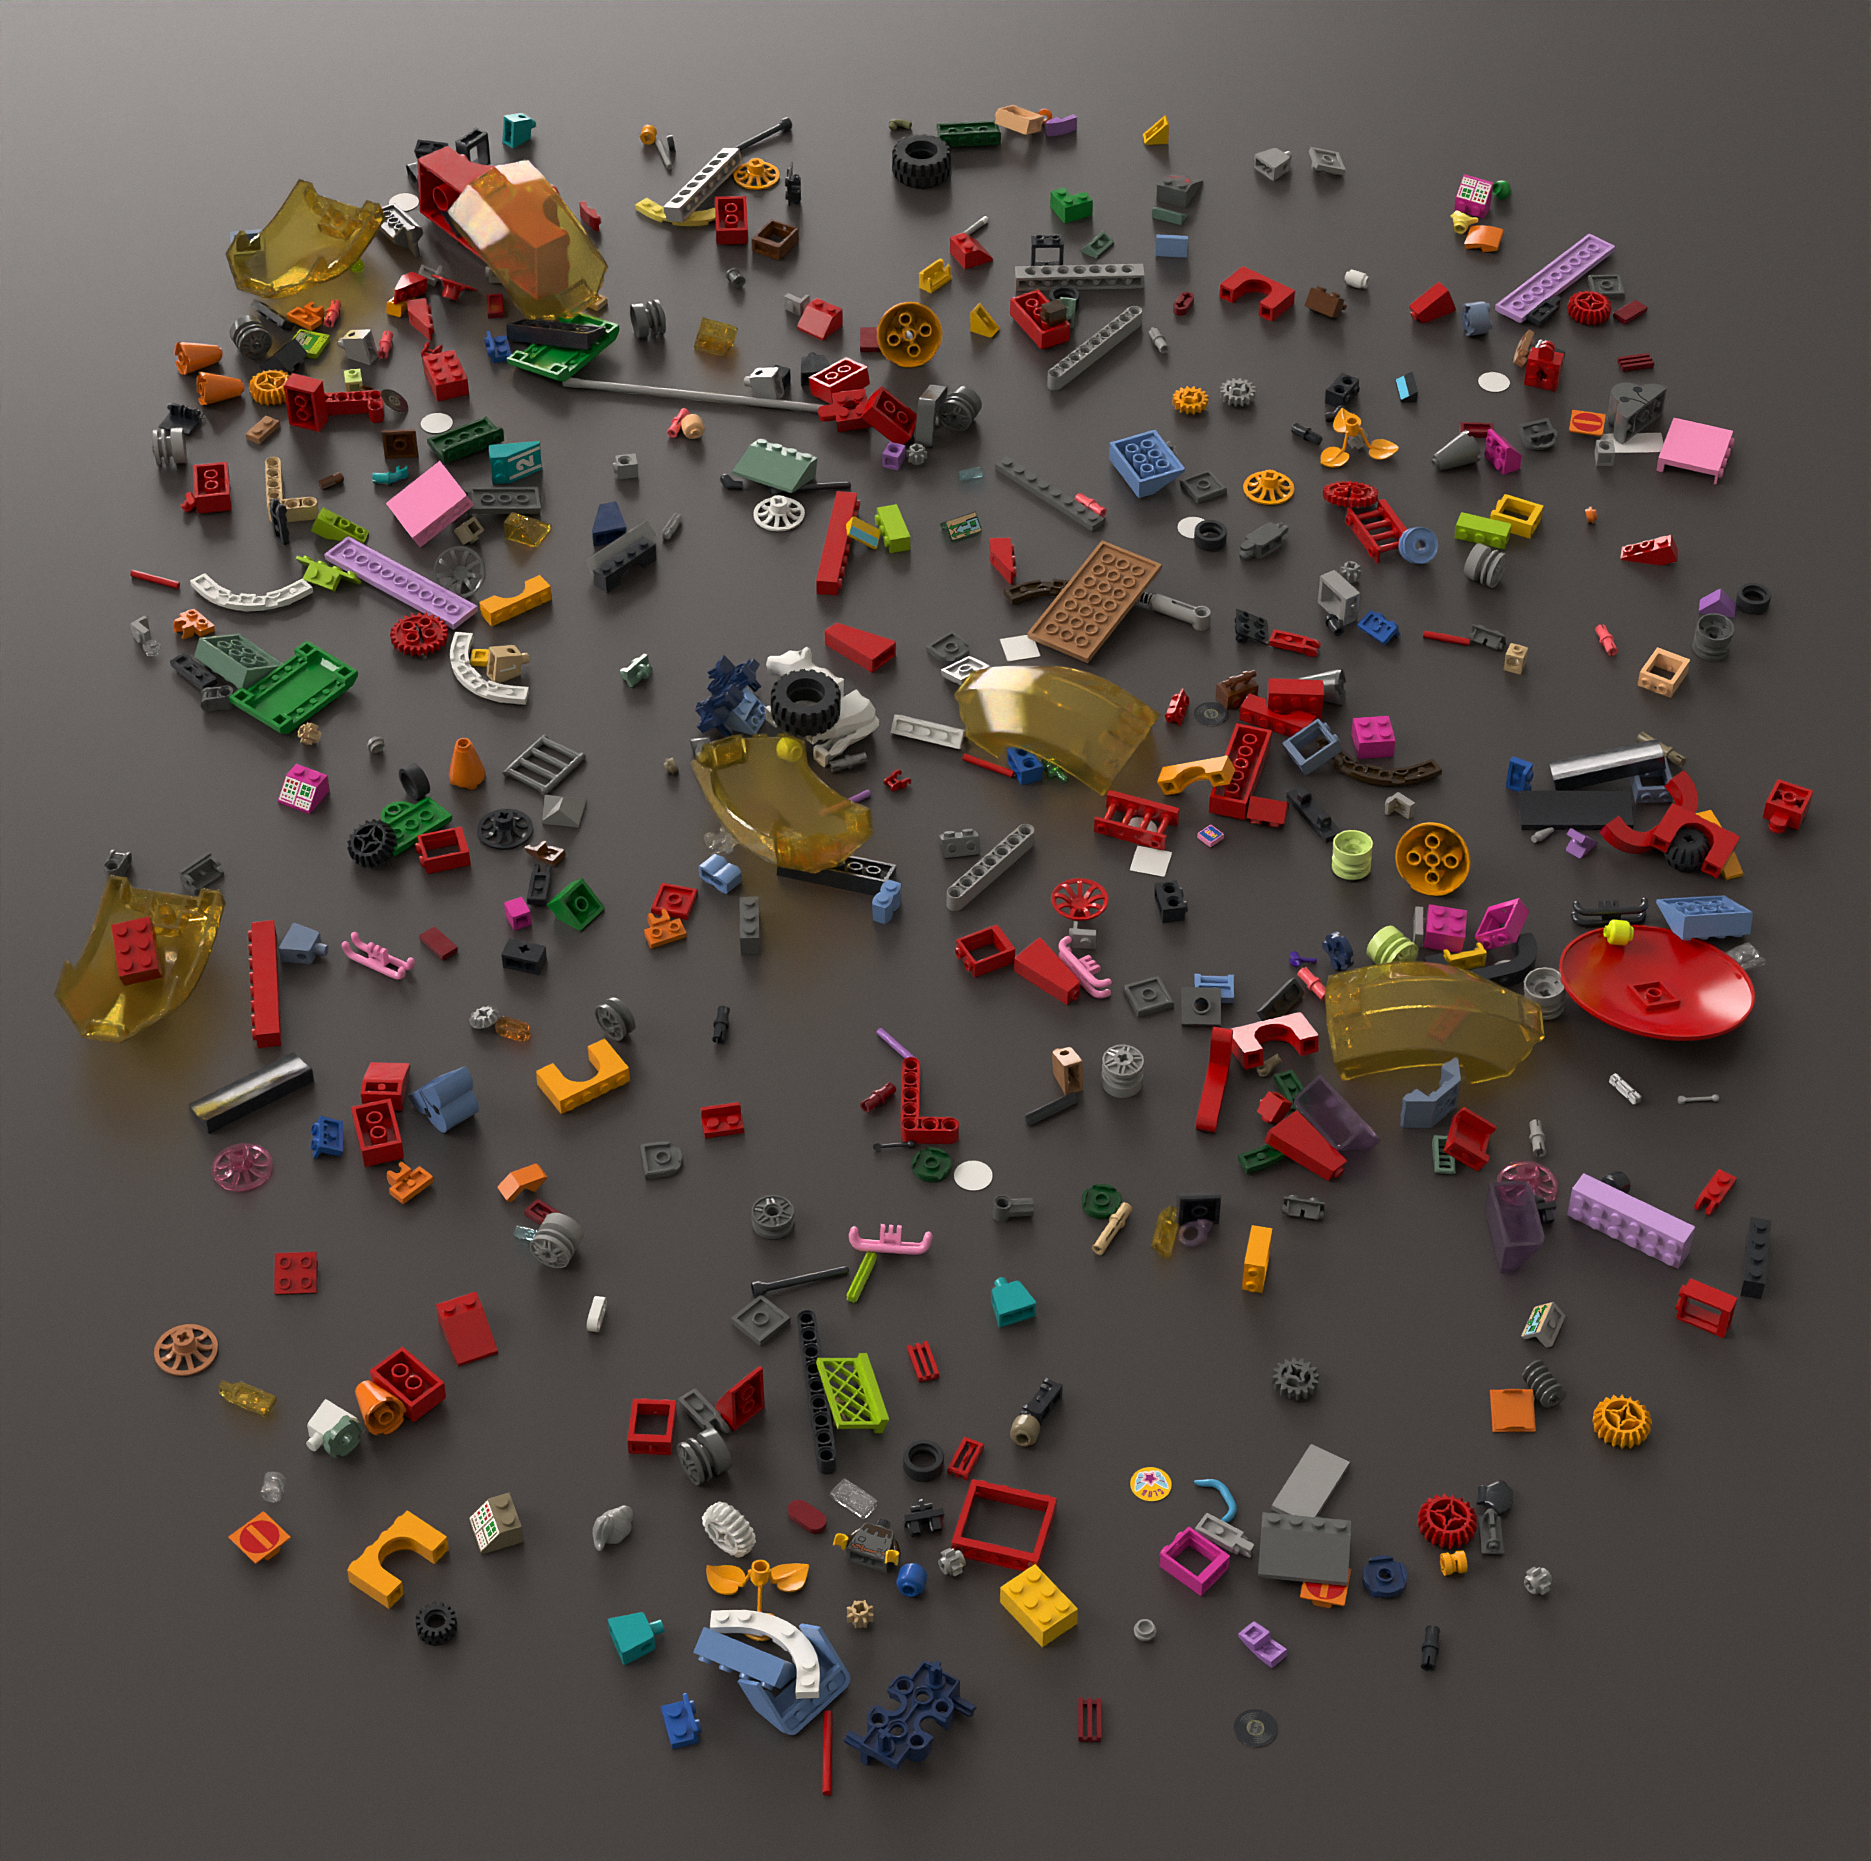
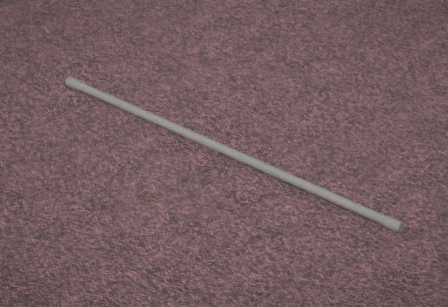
M569 378L563 382V387L588 388L817 413L819 407L823 406L821 404L591 381L579 378ZM936 416L935 426H939V416Z

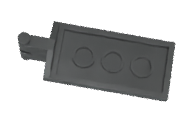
M396 203L366 212L367 218L395 245L409 249L414 257L420 256L418 241L424 234L423 229Z
M538 487L462 488L474 504L473 507L465 512L467 514H541Z

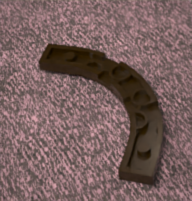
M1053 579V582H1041V580L1028 581L1004 589V595L1012 605L1040 596H1058L1069 580Z
M1326 738L1318 740L1315 747L1321 750L1329 742ZM1340 746L1342 751L1328 760L1331 765L1342 773L1357 780L1376 785H1411L1442 775L1441 767L1433 758L1407 767L1383 770V767L1370 764L1365 766L1358 763L1357 759L1349 755Z

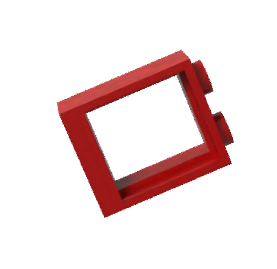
M462 826L417 835L418 843L415 844L417 855L421 854L419 861L421 867H425L426 874L471 865L470 852ZM456 844L459 852L431 858H428L426 850Z
M998 924L956 940L955 954L958 959L963 961L966 970L970 971L974 978L1014 963L1016 949ZM991 943L999 951V953L979 961H975L969 953Z
M1690 1278L1687 1285L1683 1284L1678 1296L1681 1298H1679L1675 1307L1678 1310L1676 1319L1724 1338L1731 1326L1738 1298ZM1691 1298L1720 1310L1721 1315L1691 1304Z
M633 1399L627 1439L628 1453L672 1455L677 1418L675 1400ZM638 1414L669 1416L666 1435L636 1434Z

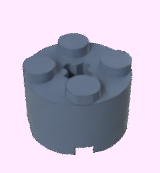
M1478 301L1462 305V308L1465 307V309L1461 312L1463 329L1468 331L1466 336L1486 334L1493 328L1492 320L1489 318L1491 311L1489 303Z

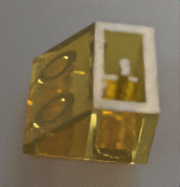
M702 317L693 349L724 357L734 344L738 328L731 324Z

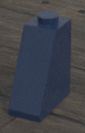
M616 501L599 505L592 529L593 546L612 543L627 533L626 524Z

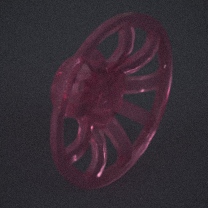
M253 1143L234 1144L222 1150L215 1157L211 1166L214 1180L223 1188L233 1191L249 1190L261 1185L270 1176L273 1168L272 1157L265 1148ZM247 1147L254 1148L257 1150L253 1154H250V1151ZM263 1153L267 1159L259 1161L255 1158ZM223 1155L229 1159L226 1163L218 1162ZM267 1165L266 1172H261L255 1167ZM217 1168H228L223 1174H217ZM248 1170L261 1178L252 1183ZM234 1171L232 1182L230 1184L224 1182L223 1180ZM240 1172L243 1173L247 1185H237Z
M1516 1161L1507 1164L1497 1176L1496 1185L1498 1192L1504 1200L1516 1207L1524 1206V1203L1514 1200L1523 1189H1525V1199H1529L1530 1190H1533L1538 1197H1543L1538 1187L1544 1192L1551 1193L1545 1199V1202H1551L1557 1194L1558 1183L1554 1174L1547 1167L1533 1161ZM1516 1167L1518 1173L1510 1174L1507 1170ZM1538 1168L1546 1172L1547 1175L1539 1176L1540 1171ZM1504 1176L1508 1179H1512L1513 1181L1507 1184H1503L1502 1177ZM1551 1179L1553 1187H1547L1542 1182ZM1517 1186L1516 1190L1510 1196H1508L1504 1191V1189H1510Z

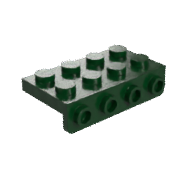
M995 120L936 123L938 137L945 141L949 147L1001 145V132L999 131L998 124H995Z
M486 416L428 438L427 444L442 462L446 464L488 448L489 445L503 442L504 432L501 427L497 428Z

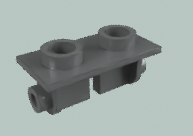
M1472 624L1473 633L1470 632L1468 636L1471 642L1483 645L1484 641L1487 640L1486 647L1497 651L1499 649L1502 650L1504 644L1506 645V635L1502 632L1489 630L1483 625L1477 626Z
M1297 1195L1284 1196V1204L1286 1205H1283L1282 1213H1285L1286 1216L1300 1218L1302 1210L1305 1211L1304 1218L1323 1219L1324 1211L1321 1210H1324L1325 1202H1321L1320 1199L1309 1198V1200L1301 1199Z
M1487 1509L1484 1516H1478L1482 1554H1504L1501 1518L1497 1516L1494 1509Z

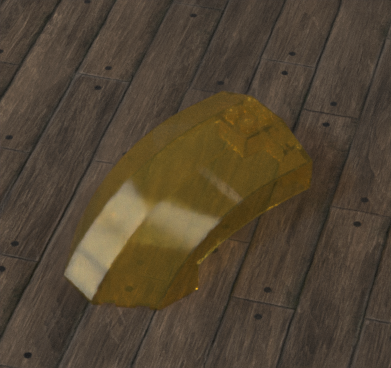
M528 160L499 165L488 170L469 183L449 209L448 214L457 231L488 264L505 286L514 305L528 320H535L537 317H542L543 320L556 319V317L571 319L598 300V292L602 288L604 274L608 270V265L568 205Z
M299 179L276 215L258 235L249 241L245 231L240 230L227 249L225 255L236 288L263 298L282 299L341 276L364 254L384 223L386 216L381 205L366 200L362 208L330 199L318 195L312 182Z
M1001 666L974 670L954 694L960 706L959 712L962 722L966 726L967 738L993 756L998 757L1006 744L1024 749L1059 766L1102 796H1104L1119 772L1140 743L1146 738L1161 715L1126 690L1104 678L1085 671L1062 666Z
M778 733V737H768V734H753L752 738L733 735L702 746V751H699L695 756L696 760L691 761V767L712 811L727 832L739 845L758 858L778 867L818 873L821 869L833 868L837 864L844 862L873 836L871 809L839 795L808 766L805 741L786 733Z
M108 875L99 909L86 945L74 968L70 961H64L54 996L82 1038L113 1043L125 1042L171 1014L187 1001L202 977L218 933L226 905L219 890L201 888L199 897L133 888L127 877ZM149 916L155 926L162 978L124 986L118 974L111 925Z
M1401 961L1366 966L1328 976L1325 989L1326 1020L1333 1061L1342 1081L1399 1068L1442 1066L1445 1062H1449L1456 1057L1459 1061V1067L1464 1068L1469 1082L1474 1084L1509 1076L1514 1071L1513 1067L1531 1053V1048L1537 1041L1541 1042L1545 1037L1541 1005L1494 981L1458 967L1430 962Z

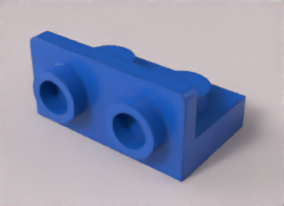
M486 331L487 337H484L485 347H487L488 357L492 358L493 363L507 361V358L512 355L507 336L491 338L490 331Z
M1372 610L1357 625L1360 630L1384 646L1394 635L1397 637L1401 635L1398 630L1399 627L1395 622L1387 621L1383 614L1380 612L1375 613Z
M320 1116L318 1121L313 1123L311 1127L313 1139L310 1149L313 1150V1158L317 1159L321 1152L341 1156L343 1152V1121Z
M687 1693L682 1694L683 1701L661 1706V1713L672 1749L699 1743L698 1733H702L699 1719H694L693 1714H696L694 1701H689Z

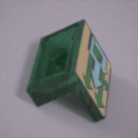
M976 511L940 523L942 530L947 529L951 541L982 531Z

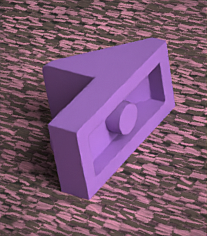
M1570 828L1567 835L1572 837L1566 851L1578 858H1582L1598 842Z

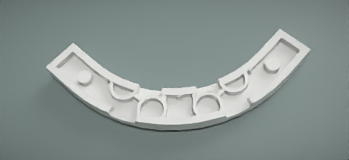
M205 573L190 580L191 586L210 602L225 608L245 612L269 610L290 605L313 593V587L303 578L282 589L266 593L267 596L257 597L256 594H231L230 590L219 586Z
M455 632L450 649V659L453 672L460 683L474 694L500 703L526 705L529 687L503 685L490 680L487 682L482 679V676L471 667L469 661L473 633Z
M720 1610L711 1612L710 1629L713 1631L771 1637L773 1642L781 1646L785 1651H788L792 1656L797 1670L796 1699L819 1698L820 1667L818 1657L811 1642L795 1626L773 1615L757 1611Z

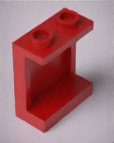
M1463 1107L1453 1116L1444 1152L1478 1171L1489 1161L1490 1156L1486 1154L1490 1135L1496 1131L1497 1126Z

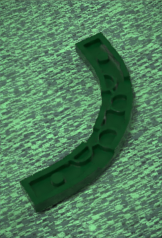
M1291 1069L1274 1075V1081L1284 1097L1293 1103L1289 1109V1115L1297 1110L1309 1122L1308 1096L1294 1071ZM1266 1144L1257 1149L1239 1154L1238 1161L1246 1174L1274 1165L1287 1156Z

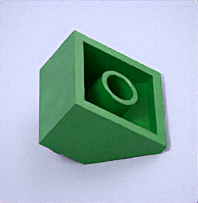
M583 878L571 882L547 904L558 920L578 931L582 930L605 908Z

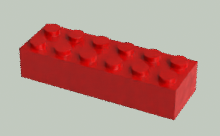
M1236 723L1225 756H1228L1232 762L1235 772L1230 784L1213 787L1209 799V813L1245 820L1250 796L1254 795L1271 747L1272 730Z

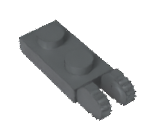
M696 1388L678 1399V1404L703 1430L714 1428L712 1425L716 1423L718 1428L725 1434L730 1431L728 1424L721 1417V1414Z

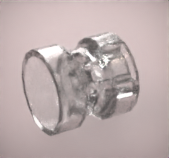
M268 1472L264 1476V1486L261 1488L260 1496L265 1501L278 1502L283 1495L282 1488L285 1486L286 1477L278 1472Z

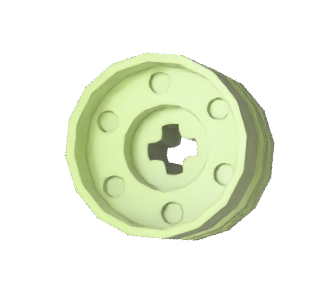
M1357 830L1343 831L1335 836L1333 841L1332 870L1337 876L1348 880H1357L1370 873L1373 846L1371 837Z
M1390 925L1374 935L1368 944L1366 955L1376 965H1379L1383 971H1386L1389 976L1398 977L1412 966L1417 958L1419 949L1409 938L1404 937L1403 933L1397 928Z

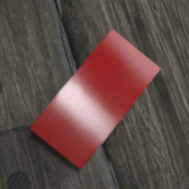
M585 201L579 202L580 216L583 221L593 230L599 231V224H601L600 215H597L595 209L587 207Z

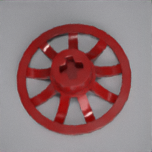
M431 274V277L440 279L443 286H445L442 294L444 297L458 301L460 292H463L465 289L478 291L471 286Z
M1075 878L1066 880L1055 887L1052 892L1051 902L1053 908L1061 916L1071 920L1085 921L1098 917L1106 910L1108 894L1095 881ZM1078 883L1077 895L1069 886L1070 884ZM1082 883L1091 885L1084 896L1082 895ZM1062 888H1064L1068 892L1070 898L1065 894L1058 892ZM1095 889H1098L1102 893L1090 898L1092 892ZM1056 898H1061L1066 902L1057 905ZM1098 899H1104L1103 906L1093 902ZM1064 907L1070 908L1069 915L1061 909ZM1096 908L1099 911L1090 915L1089 909Z

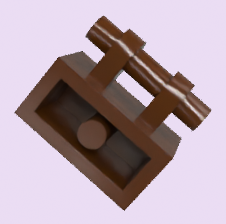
M1317 286V288L1311 287L1304 306L1335 318L1339 317L1341 310H1346L1345 299L1340 298V294L1336 292H1331L1330 294L1326 292V288Z
M1246 670L1241 672V675L1228 677L1227 680L1216 685V698L1227 710L1242 705L1248 694L1258 696L1259 685L1253 679V677H1256L1255 670Z

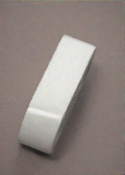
M594 1297L587 1319V1331L599 1332L606 1311V1297Z

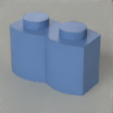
M717 854L712 855L699 866V876L705 882L714 885L725 894L742 882L741 869L736 865L728 863L724 857Z
M887 880L882 884L881 892L876 894L872 901L873 920L883 924L888 923L892 919L893 911L897 910L901 904V883Z

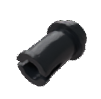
M1329 614L1325 617V625L1330 627L1335 636H1339L1344 632L1336 615Z

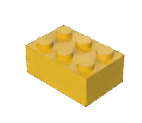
M1036 1564L1000 1587V1603L1041 1647H1044L1077 1624L1078 1608Z

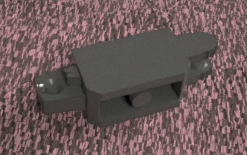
M1269 522L1245 537V541L1240 545L1241 552L1239 557L1242 560L1250 559L1253 556L1263 558L1281 547L1282 537L1288 532V526L1283 522L1275 525Z

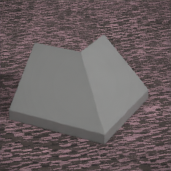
M545 795L542 824L579 828L587 799Z

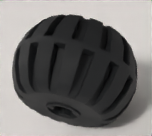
M1682 827L1671 842L1667 853H1663L1667 863L1672 868L1682 872H1692L1702 867L1711 849L1709 840L1704 833L1692 827Z

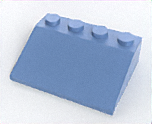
M1156 430L1110 442L1109 459L1138 498L1156 493L1185 472L1184 466Z
M1724 895L1657 899L1656 901L1672 932L1682 940H1692V938L1709 939V937L1726 938V936L1730 935L1742 937L1745 934H1751L1753 912Z
M703 1627L693 1653L700 1655L698 1660L710 1665L712 1661L720 1664L719 1669L729 1673L734 1669L740 1672L739 1677L745 1680L752 1681L753 1678L761 1681V1686L772 1690L773 1686L781 1689L797 1675L794 1664L706 1627Z

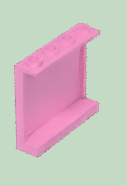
M1673 418L1658 458L1656 471L1663 472L1667 464L1715 475L1714 484H1717L1718 478L1723 476L1731 448L1734 445L1733 431Z
M440 461L386 503L419 547H422L474 506L473 502Z

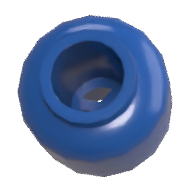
M917 1563L903 1565L897 1577V1588L907 1597L920 1595L925 1589L927 1572Z

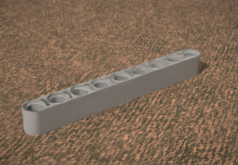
M1138 306L1129 307L1048 371L1047 387L1050 390L1061 389L1142 325V308Z

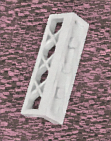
M894 715L890 732L961 749L964 736H968V731L903 715Z

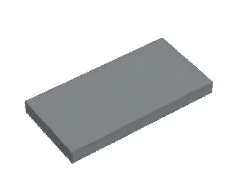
M1311 1444L1273 1502L1271 1510L1279 1514L1318 1517L1349 1468L1350 1462Z

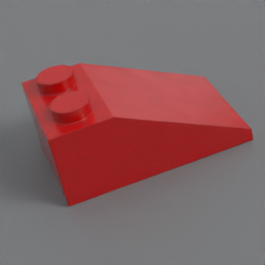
M476 1292L436 1304L438 1321L458 1366L498 1353L483 1306Z
M761 1366L728 1390L715 1404L716 1410L721 1414V1417L733 1432L765 1408L763 1368Z

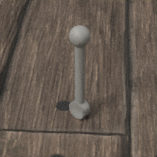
M1717 1094L1708 1097H1678L1679 1104L1690 1101H1719Z

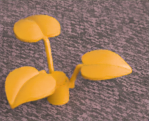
M1341 408L1334 419L1333 428L1338 433H1345L1343 448H1326L1321 454V464L1330 468L1345 465L1349 460V454L1344 452L1348 436L1355 437L1358 433L1361 434L1366 446L1370 448L1369 455L1374 459H1387L1395 454L1399 447L1384 439H1376L1370 445L1362 428H1360L1361 419L1357 415Z
M756 1560L752 1563V1568L748 1570L746 1577L742 1569L732 1565H707L706 1574L713 1590L723 1595L735 1594L738 1591V1587H744L751 1577L753 1584L758 1587L757 1612L762 1613V1586L770 1580L771 1584H777L778 1589L781 1591L796 1592L806 1582L809 1564H782L770 1569L769 1563L765 1560ZM743 1633L744 1635L755 1641H767L771 1639V1637L766 1635H763L761 1637L753 1634Z

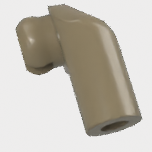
M1279 1054L1264 1061V1065L1257 1067L1259 1076H1268L1275 1066L1283 1062Z

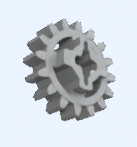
M1232 378V381L1226 380V383H1222L1220 398H1223V402L1228 401V405L1232 403L1234 406L1238 404L1243 406L1244 403L1249 405L1250 401L1253 402L1256 397V387L1252 386V382L1247 383V379L1241 381V378L1238 380Z

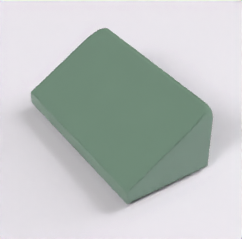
M1159 207L1152 209V218L1182 225L1187 217V214Z
M1103 230L1081 252L1097 258L1114 240Z

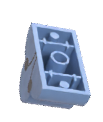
M466 1066L441 1075L408 1095L414 1107L422 1114H426L430 1122L442 1133H445L479 1111L478 1101L471 1090L473 1089V1080Z

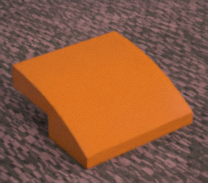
M1471 226L1464 243L1465 248L1481 247L1482 252L1496 251L1500 246L1504 230L1493 226Z

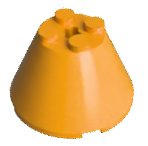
M904 302L893 306L882 316L877 328V342L882 354L889 361L901 367H916L934 357L942 342V326L937 315L929 307L917 302Z
M1427 822L1410 828L1398 842L1395 854L1396 866L1401 877L1411 885V888L1426 895L1439 896L1451 893L1464 882L1470 870V853L1465 841L1452 828L1440 823Z

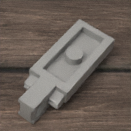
M1206 1513L1195 1527V1531L1207 1540L1232 1553L1238 1554L1240 1552V1554L1250 1558L1255 1552V1544L1248 1541L1243 1531L1209 1513Z

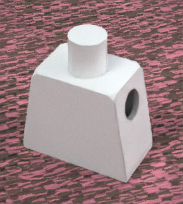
M325 1399L308 1422L307 1427L310 1439L306 1442V1445L315 1452L321 1445L324 1446L325 1444L323 1440L324 1433L331 1430L343 1416L356 1417Z

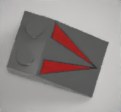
M1177 173L1165 175L1157 184L1156 200L1185 208L1202 185L1203 180Z

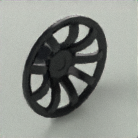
M516 809L492 811L486 814L477 826V835L481 842L495 849L518 847L525 843L533 832V824L530 817ZM512 813L518 814V816L513 818ZM488 818L493 822L490 825H483ZM522 818L527 821L526 824H519L517 822ZM517 828H528V831L526 834H523L520 831H518ZM482 830H491L487 835L482 834ZM498 831L495 843L488 841V839L492 838ZM510 831L521 839L514 843ZM503 833L506 834L509 844H500Z

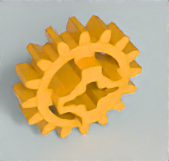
M1186 386L1183 389L1181 387L1180 391L1176 390L1175 394H1173L1172 405L1175 406L1176 410L1180 409V413L1185 411L1186 414L1192 412L1195 415V412L1201 413V410H1206V407H1208V395H1206V391L1201 392V388L1195 389V386L1192 388Z

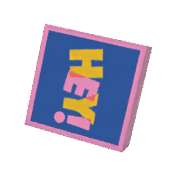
M1209 825L1197 834V838L1211 848L1224 839V834L1214 826Z

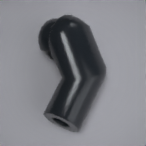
M1339 405L1334 412L1325 413V421H1334L1341 408L1346 410V407Z

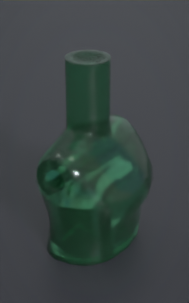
M1051 754L1041 760L1046 776L1049 779L1057 777L1063 784L1068 783L1069 779L1063 773L1066 770V766L1059 758Z

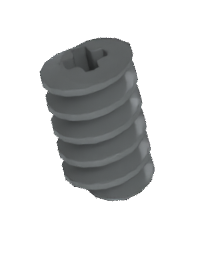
M1535 1360L1524 1369L1522 1378L1527 1382L1528 1387L1533 1389V1394L1536 1395V1398L1543 1407H1554L1560 1404L1567 1394L1562 1390V1386L1557 1384L1558 1381L1556 1378H1553V1374L1548 1372V1367L1543 1366L1544 1362L1542 1360Z

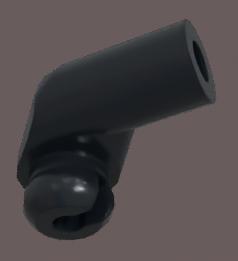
M728 474L721 475L720 481L726 489L743 490V481H734Z

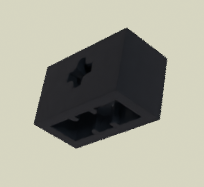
M509 938L501 954L503 968L540 975L547 960L546 946Z

